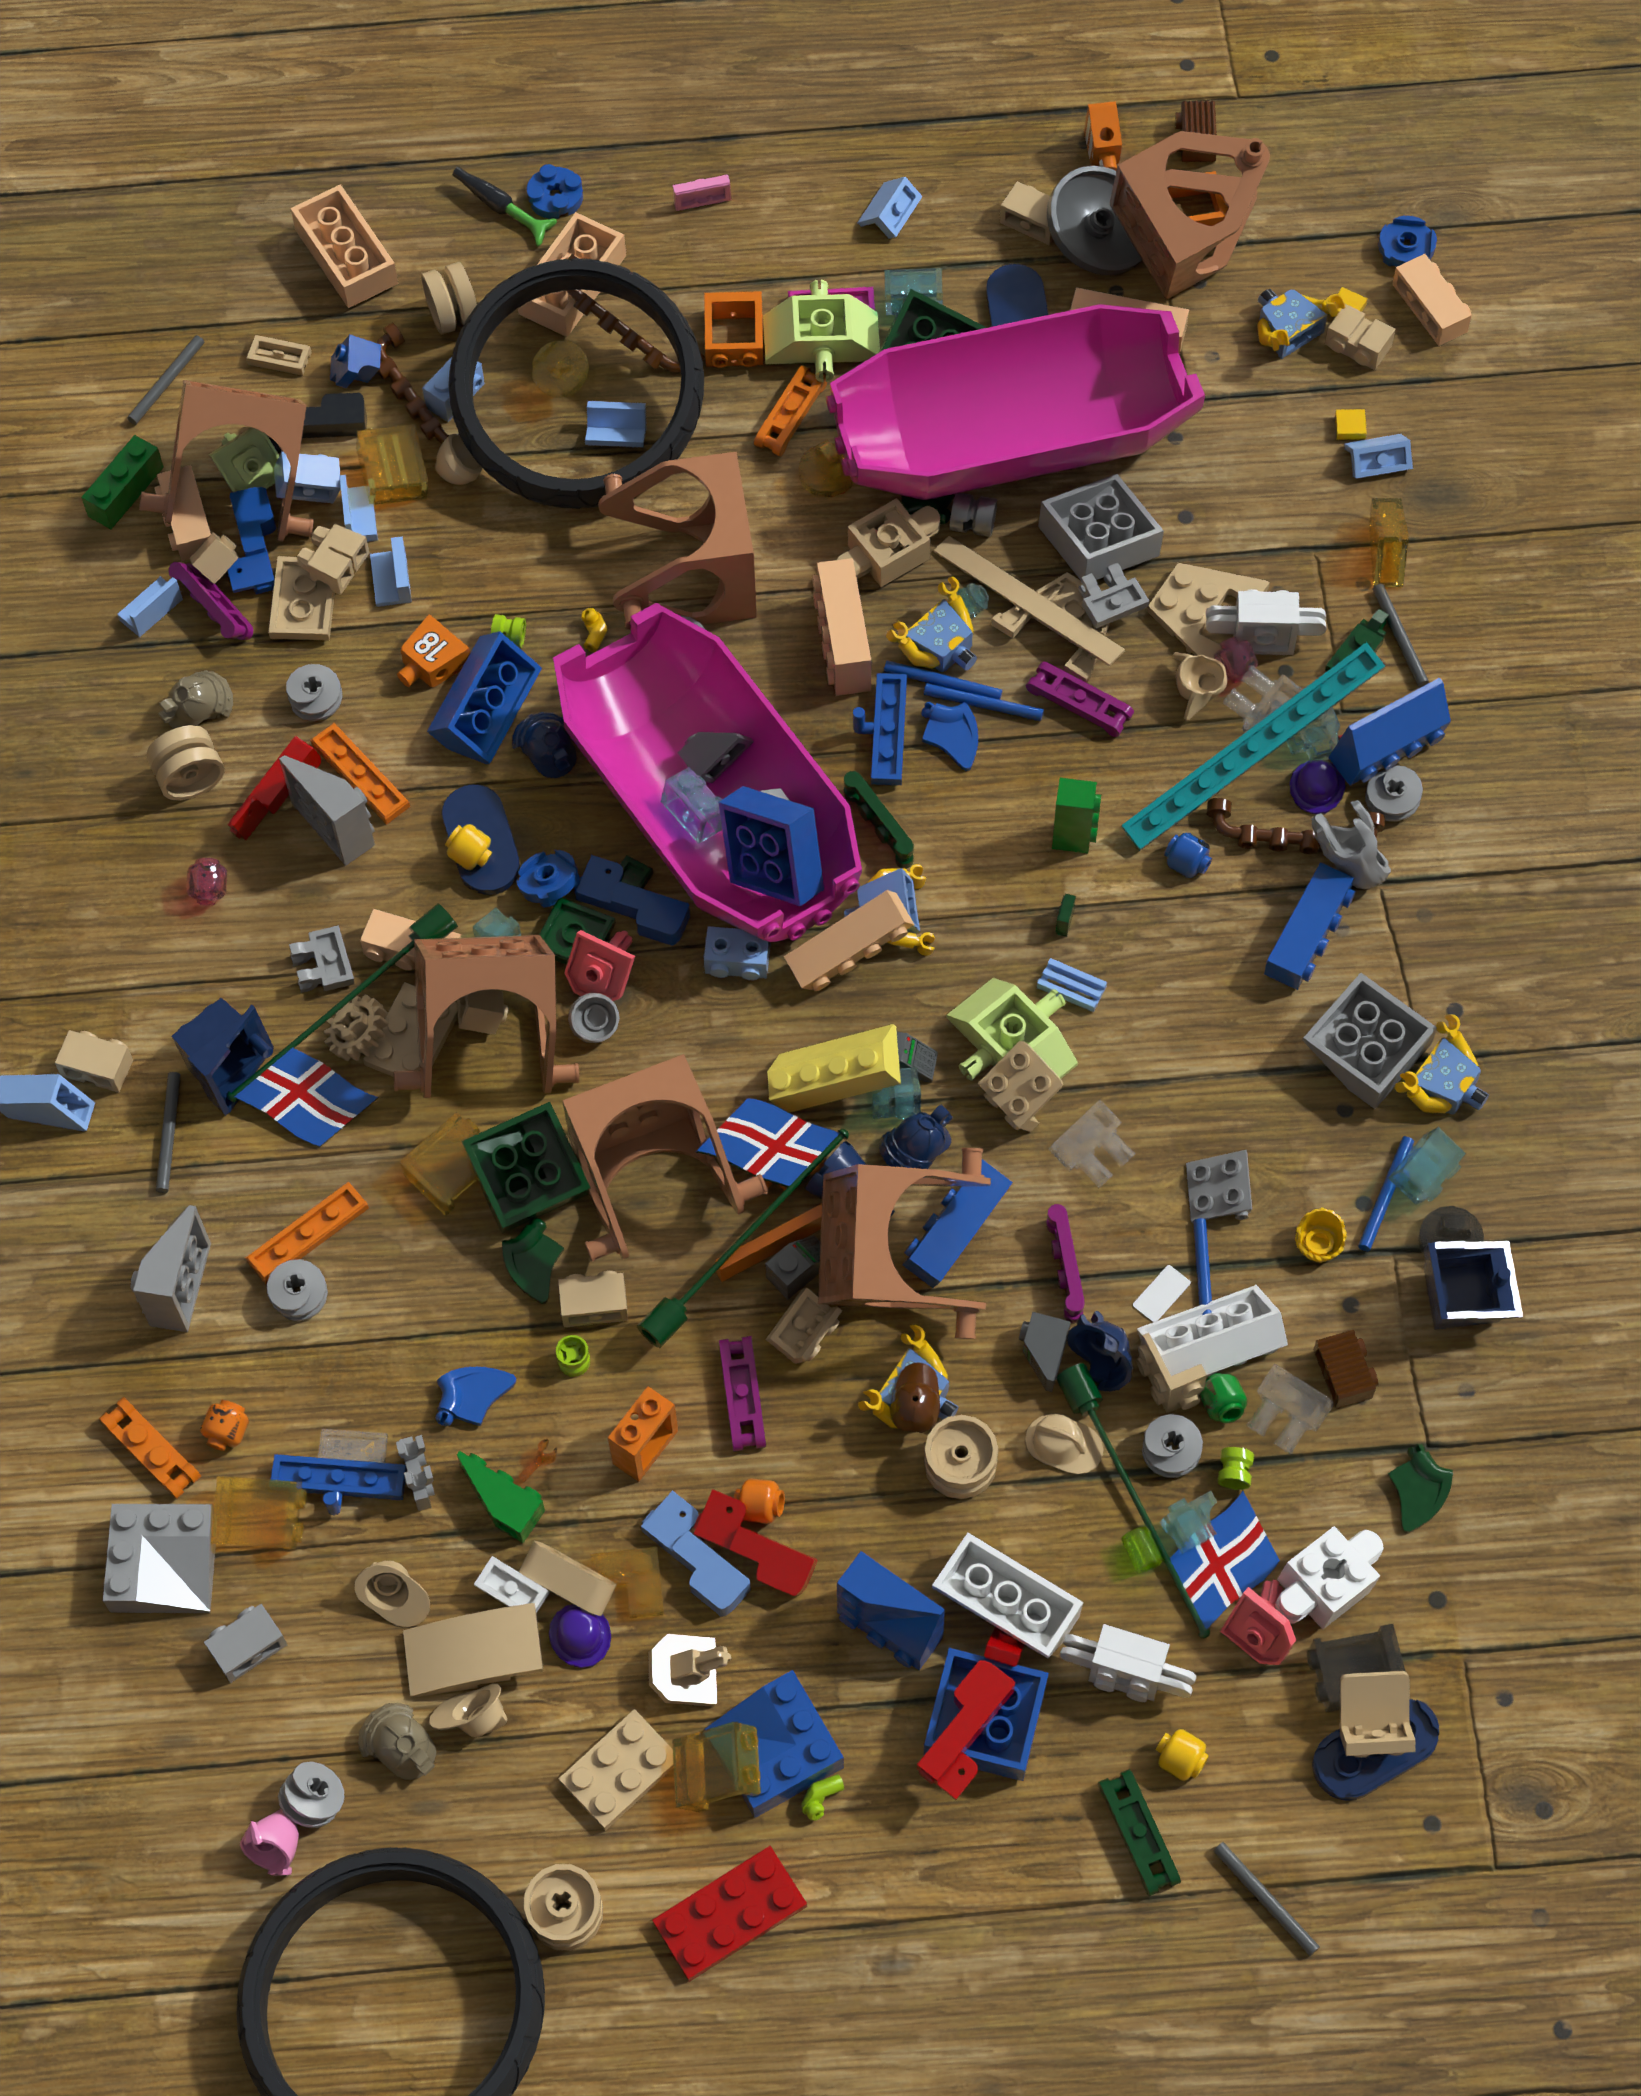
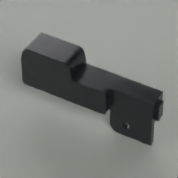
M361 393L325 394L322 398L321 406L306 407L302 438L364 436L367 434V412ZM268 436L277 453H281L282 450L279 445Z

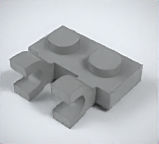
M1118 562L1108 566L1107 572L1109 574L1104 576V580L1110 588L1101 591L1092 573L1082 577L1081 582L1083 585L1078 587V591L1084 598L1082 607L1096 629L1147 608L1150 602L1136 578L1126 579Z
M339 925L309 932L310 941L289 944L293 966L304 964L312 957L315 958L317 968L297 971L301 993L313 990L318 984H322L324 991L355 984Z
M422 1435L416 1436L415 1441H413L411 1436L396 1442L399 1456L404 1458L408 1471L404 1472L408 1488L413 1491L419 1511L432 1508L429 1496L435 1495L432 1485L434 1479L430 1465L423 1467L424 1471L421 1469V1466L427 1465L424 1455L426 1449Z

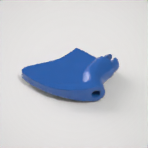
M926 702L921 714L923 717L929 718L922 742L940 748L962 770L969 771L974 763L978 747V728L973 712L965 702L955 707Z
M464 1367L442 1375L437 1380L442 1390V1398L437 1408L439 1412L435 1416L436 1421L443 1426H450L453 1419H459L481 1426L490 1406L514 1387L516 1377L508 1372L488 1367Z

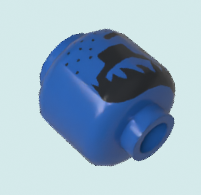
M1183 833L1180 836L1175 835L1164 853V856L1167 857L1168 867L1187 878H1193L1199 872L1204 874L1212 862V858L1208 856L1210 852L1209 844L1191 833Z

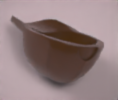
M912 1363L906 1366L900 1373L891 1399L890 1413L891 1420L902 1431L919 1433L929 1431L935 1426L939 1417L940 1397L936 1372L927 1364Z

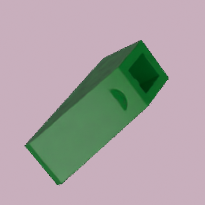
M459 1451L457 1454L459 1464L495 1527L524 1543L545 1512L543 1500H541L542 1496L531 1487L525 1486L523 1489L514 1484V1479L502 1470L494 1472L486 1467L487 1463L473 1453H470L468 1456Z

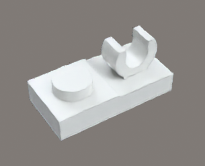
M493 1556L474 1583L477 1588L508 1607L535 1603L536 1613L550 1593L547 1589Z

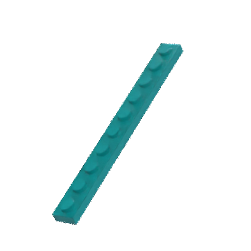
M1366 642L1122 824L1121 828L1138 850L1141 851L1382 671L1385 665Z

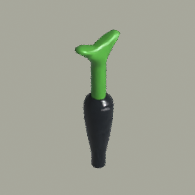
M456 167L453 171V177L461 181L489 208L499 214L507 213L529 228L535 238L537 247L541 246L545 231L553 228L557 223L555 218L546 220L534 219L515 206L511 196L502 189L467 173L460 167Z

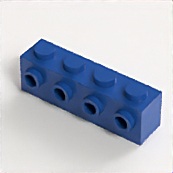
M1320 862L1267 960L1264 975L1296 990L1299 989L1303 980L1309 982L1316 968V965L1313 964L1316 956H1323L1329 944V940L1326 939L1329 931L1336 932L1342 919V915L1339 914L1342 907L1348 908L1354 898L1356 891L1351 889L1354 877Z
M983 1159L981 1175L990 1178L991 1185L981 1187L960 1186L957 1191L951 1188L940 1203L944 1206L938 1216L933 1213L922 1227L926 1231L920 1241L914 1238L904 1252L908 1258L902 1265L932 1288L941 1282L1013 1183Z

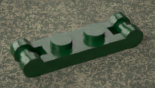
M855 771L846 773L844 776L845 799L857 803V808L865 821L870 820L875 827L874 830L882 843L887 842L896 854L895 862L897 866L905 869L911 867L914 862V844L863 777Z
M1128 1769L1120 1772V1777L1113 1780L1106 1778L1099 1781V1790L1109 1807L1147 1895L1151 1896L1158 1893L1159 1888L1168 1884L1170 1887L1180 1884L1179 1873L1132 1771ZM1126 1789L1129 1797L1119 1801L1116 1793ZM1160 1862L1163 1872L1153 1875L1149 1866Z

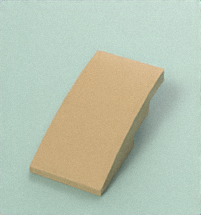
M535 1603L467 1614L403 1630L411 1698L475 1689L480 1684L508 1681L513 1676L543 1672Z

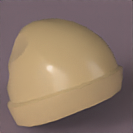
M453 433L449 435L437 453L435 469L441 478L451 484H468L476 480L481 473L482 467L468 451L459 434Z

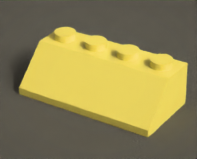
M891 1024L779 1054L767 1071L769 1101L790 1113L901 1084L896 1026Z

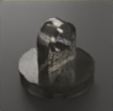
M1446 1206L1439 1207L1426 1216L1422 1221L1418 1240L1420 1249L1423 1252L1427 1244L1432 1242H1483L1484 1234L1481 1224L1473 1214L1463 1208Z

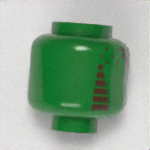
M1212 1374L1206 1379L1204 1390L1199 1395L1208 1416L1212 1420L1222 1423H1231L1238 1420L1243 1415L1248 1402L1238 1379L1231 1374Z

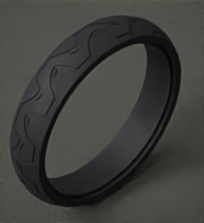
M573 258L544 262L526 268L510 276L486 294L484 299L473 309L459 333L451 359L448 386L452 416L459 435L473 458L492 478L496 479L498 483L513 493L528 500L559 508L580 509L599 507V500L602 496L606 495L603 482L605 476L618 474L622 477L623 485L661 462L677 460L694 433L701 413L704 397V371L700 349L687 320L676 304L655 284L638 273L630 272L629 269L616 264L594 259ZM566 290H592L607 293L628 301L641 309L656 322L669 339L681 370V389L678 403L670 423L657 442L629 465L614 472L591 478L568 479L547 476L532 471L512 460L489 438L476 415L473 403V380L476 365L486 341L496 327L525 303L550 293Z
M406 1847L366 1850L332 1861L310 1873L294 1885L268 1913L247 1951L239 1980L236 2010L237 2031L242 2056L248 2073L261 2096H298L285 2081L276 2063L268 2034L267 2008L269 1991L276 1966L283 1951L302 1924L325 1904L358 1887L386 1881L422 1882L453 1892L480 1910L503 1938L511 1955L515 1974L516 2000L513 2022L506 2044L492 2070L468 2096H512L516 2091L536 2052L542 2030L545 2011L543 1969L532 1933L512 1901L484 1875L460 1861L427 1850Z

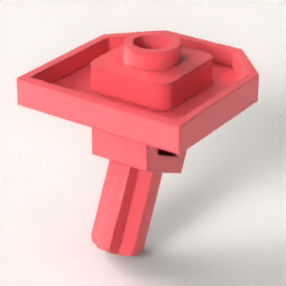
M582 930L577 932L564 972L575 994L583 996L588 993H600L609 997L612 1001L618 1000L623 996L635 959L634 955L626 952L632 943V937L628 935L627 931L617 932L609 943Z
M1277 1580L1263 1583L1261 1597L1248 1587L1220 1630L1222 1634L1259 1664L1280 1665L1296 1642L1289 1619L1275 1608L1277 1598L1283 1590Z

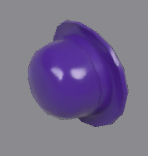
M1323 760L1307 761L1299 765L1292 773L1290 794L1295 804L1303 811L1312 814L1327 813L1339 804L1344 795L1345 779L1330 762Z
M571 1604L555 1614L549 1627V1639L551 1647L561 1660L568 1665L585 1668L596 1665L605 1657L610 1648L611 1630L603 1614L598 1616L575 1604Z

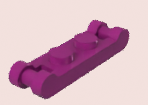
M173 562L170 565L169 576L180 580L190 591V596L198 603H201L208 611L207 615L213 621L220 624L223 637L249 640L252 637V625L212 581L192 564Z
M1047 662L1040 663L1036 669V676L1031 677L1025 685L1031 694L1035 696L1041 695L1104 728L1113 737L1120 735L1124 729V722L1129 721L1134 714L1133 708L1128 704ZM1047 680L1054 681L1052 685L1046 683ZM1108 710L1115 713L1113 718L1106 714Z
M1054 1204L1048 1209L1046 1227L1050 1233L1055 1235V1240H1051L1054 1260H1060L1061 1270H1057L1059 1289H1065L1067 1296L1064 1318L1071 1323H1077L1080 1315L1083 1314L1085 1305L1067 1211L1064 1206Z
M751 1336L741 1337L742 1340L729 1342V1339L719 1340L733 1452L742 1451L743 1447L756 1445V1449L766 1447ZM744 1354V1359L731 1360V1355ZM753 1424L754 1432L741 1434L740 1426Z

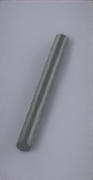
M195 335L127 417L129 422L137 425L205 342L200 336Z
M1375 585L1372 590L1382 611L1389 614L1387 622L1417 686L1421 688L1427 685L1429 680L1384 585Z
M169 1072L167 1079L156 1191L159 1193H167L169 1191L181 1074L177 1072Z
M1222 1842L1214 1849L1213 1852L1309 1956L1313 1955L1320 1946L1229 1847Z

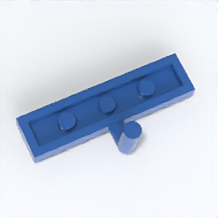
M877 673L874 722H865V710L863 708L857 707L853 710L854 732L857 734H874L871 784L902 785L907 674Z
M274 1454L270 1488L271 1490L325 1494L323 1501L330 1515L335 1516L340 1513L343 1496L403 1500L406 1481L404 1472H407V1468L403 1464Z

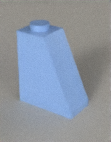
M60 1074L0 1076V1112L6 1117L87 1131L95 1102Z

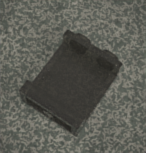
M1393 1624L1382 1625L1379 1627L1378 1632L1324 1642H1321V1638H1316L1312 1641L1311 1650H1307L1309 1668L1311 1671L1316 1670L1318 1682L1315 1683L1316 1697L1319 1703L1324 1702L1326 1713L1340 1710V1678L1342 1675L1405 1671Z

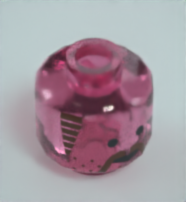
M1234 636L1219 643L1221 649L1216 651L1214 659L1224 664L1227 680L1237 683L1255 674L1253 670L1258 666V660L1249 641H1238L1237 637Z
M199 858L188 867L187 894L191 898L196 899L198 904L205 906L214 905L216 900L222 899L226 895L227 870L220 864L219 860Z

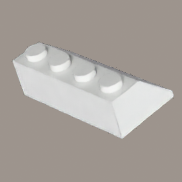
M1257 1285L1213 1300L1206 1305H1200L1137 1328L1140 1339L1142 1335L1150 1334L1171 1376L1202 1364L1208 1377L1219 1370L1233 1365H1242L1249 1359L1263 1354H1272L1277 1349L1288 1345L1281 1312ZM1207 1309L1212 1311V1313L1202 1315Z
M970 1533L966 1534L932 1585L933 1589L1046 1658H1049L1062 1645L1065 1636L1070 1633L1079 1619L1083 1602Z

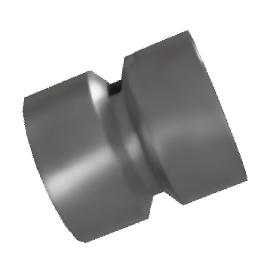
M956 493L950 518V530L966 533L969 529H972L976 535L991 537L996 516L997 499L981 496L978 500H974L971 494Z

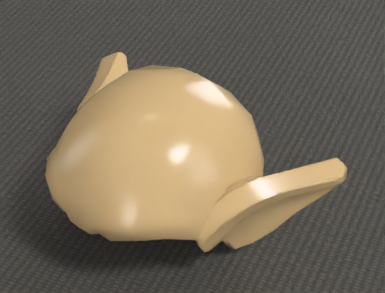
M1175 652L1173 657L1181 662L1176 672V685L1181 697L1188 700L1184 719L1190 720L1209 700L1224 691L1227 686L1226 669L1219 660L1204 655L1193 656Z

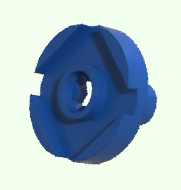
M551 164L542 166L540 171L535 173L527 184V196L532 210L537 215L547 219H559V215L568 213L569 216L575 213L583 201L581 177L566 168L555 167ZM560 190L561 194L556 193L554 196H551L550 191Z
M1399 216L1394 218L1393 223L1385 225L1380 232L1378 247L1383 256V262L1388 266L1397 267L1423 254H1426L1431 259L1437 243L1435 231L1433 229L1431 231L1425 226L1426 222L1418 217ZM1405 239H1410V243L1414 245L1407 246L1402 243H1404Z
M554 850L555 854L547 856L545 852H540L522 864L518 871L520 878L517 880V885L525 899L530 902L540 903L543 907H550L558 899L579 885L581 880L573 857L565 851Z

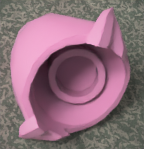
M280 1809L257 1822L251 1821L240 1841V1847L251 1861L260 1867L268 1869V1874L273 1876L291 1875L292 1867H290V1864L296 1853L299 1836L297 1825Z

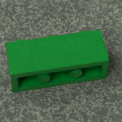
M134 435L81 497L87 516L112 530L139 498L142 491L144 492L157 474L164 468L158 447Z
M1060 777L1052 849L1088 853L1090 842L1096 843L1102 795L1096 794L1097 782Z

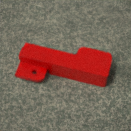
M297 736L291 740L227 824L234 836L247 840L268 811L275 814L289 796L279 758L285 755L312 767H319L321 757L312 746Z
M712 1489L702 1513H699L693 1527L695 1529L694 1534L759 1562L756 1573L758 1581L792 1596L801 1595L809 1584L818 1562L817 1559L742 1527L741 1524L746 1514L745 1504L740 1500ZM728 1507H732V1513L727 1512Z
M979 1660L954 1691V1703L961 1711L917 1763L919 1775L929 1783L936 1784L955 1800L959 1798L978 1772L976 1762L968 1757L965 1752L1014 1693L1015 1681L992 1663ZM964 1770L965 1774L959 1775L958 1771Z

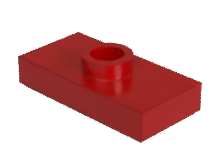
M995 1627L986 1645L984 1656L985 1658L1015 1667L1026 1645Z

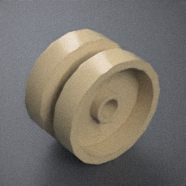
M461 262L445 266V282L441 274L435 269L421 273L425 298L436 328L441 335L455 331L457 324L456 316L460 323L464 325L477 305L472 285Z
M188 725L170 730L155 739L146 753L148 764L153 774L156 775L163 795L170 800L192 799L206 793L216 786L222 779L225 771L217 751L214 750L213 742L207 730L201 726Z
M957 1415L945 1418L937 1423L927 1436L924 1459L927 1479L937 1491L947 1497L966 1499L982 1493L988 1488L995 1477L998 1457L996 1437L988 1425L976 1417Z
M555 1864L542 1869L531 1879L524 1894V1911L532 1933L543 1945L554 1950L571 1951L586 1945L597 1934L603 1921V1903L595 1881L585 1870L572 1864ZM563 1904H567L570 1906L568 1910L562 1907L558 1911L559 1907Z

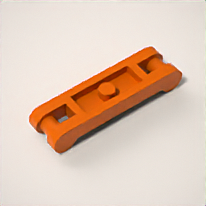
M801 365L758 431L754 445L762 449L767 447L772 450L773 454L781 457L787 448V444L818 395L826 388L828 383L826 382V375L823 374V382H820L816 379L815 374L811 372L810 368ZM772 432L779 434L777 439L770 436Z
M122 1397L116 1403L117 1407L109 1414L105 1412L99 1418V1421L175 1499H178L184 1493L183 1489L190 1482L195 1483L202 1476L125 1397ZM127 1416L131 1422L122 1429L118 1423ZM179 1469L182 1473L174 1480L169 1477Z

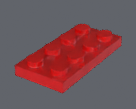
M770 1845L652 1919V1922L690 1982L805 1909L807 1902Z

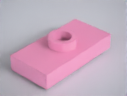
M728 175L673 185L676 211L730 201L731 192Z

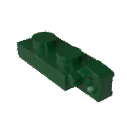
M1378 609L1369 622L1363 619L1360 624L1358 623L1328 662L1325 671L1330 670L1366 642L1376 653L1383 644L1386 632L1382 629L1387 624L1386 620L1389 614Z

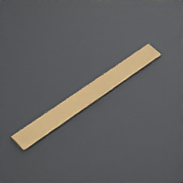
M948 536L933 550L940 557L1014 605L1019 606L1022 610L1108 666H1111L1125 652V649L952 537Z

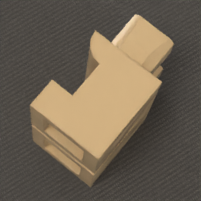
M336 524L333 525L331 530L317 526L311 540L312 544L318 546V549L314 552L306 547L302 548L297 555L298 565L309 571L312 581L320 580L330 585L331 591L341 595L353 578L354 572L358 571L369 554L367 538Z

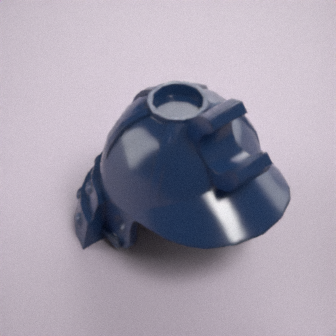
M540 712L530 714L516 726L512 736L513 749L520 747L523 754L530 758L537 771L547 778L562 777L575 766L577 760L576 750L571 737L565 729L563 717L553 712Z
M942 1104L931 1115L924 1112L911 1115L902 1121L897 1128L894 1127L890 1132L888 1131L882 1136L879 1142V1152L888 1166L929 1169L935 1158L951 1145L952 1139L945 1126L954 1117Z
M1099 1311L1094 1312L1091 1318L1092 1323L1086 1319L1084 1314L1080 1315L1077 1326L1072 1327L1068 1331L1067 1341L1069 1347L1077 1355L1089 1362V1373L1093 1380L1098 1383V1390L1109 1392L1120 1390L1131 1381L1132 1370L1134 1369L1129 1341L1124 1329L1104 1321Z

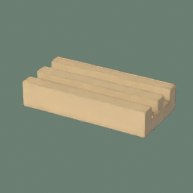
M255 335L247 361L248 365L303 376L305 372L304 367H307L308 364L307 358L311 356L312 352L310 346ZM261 347V348L271 349V350H273V352H272V351L263 350V349H258V348ZM284 352L300 355V357L284 354Z

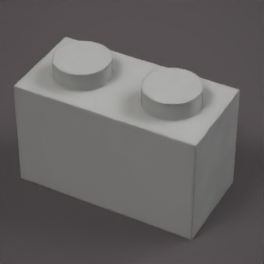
M262 1604L257 1607L251 1606L246 1608L238 1615L236 1621L227 1627L223 1625L216 1628L210 1633L209 1639L204 1641L210 1654L230 1683L287 1646L284 1636Z

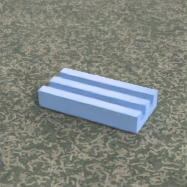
M1052 958L1049 959L1042 977L1037 982L1038 989L1048 993L1055 989L1058 991V994L1055 996L1061 994L1064 1000L1092 1012L1095 1011L1107 987L1106 981ZM1048 979L1063 984L1071 990L1079 991L1088 996L1093 997V999L1090 1000L1067 989H1064L1060 986H1057L1053 983L1048 982Z

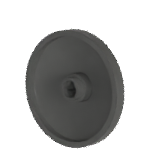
M1085 166L1065 175L1055 186L1049 197L1047 223L1051 236L1060 251L1071 262L1086 271L1100 275H1118L1130 271L1142 261V258L1109 204L1116 171L1102 166Z

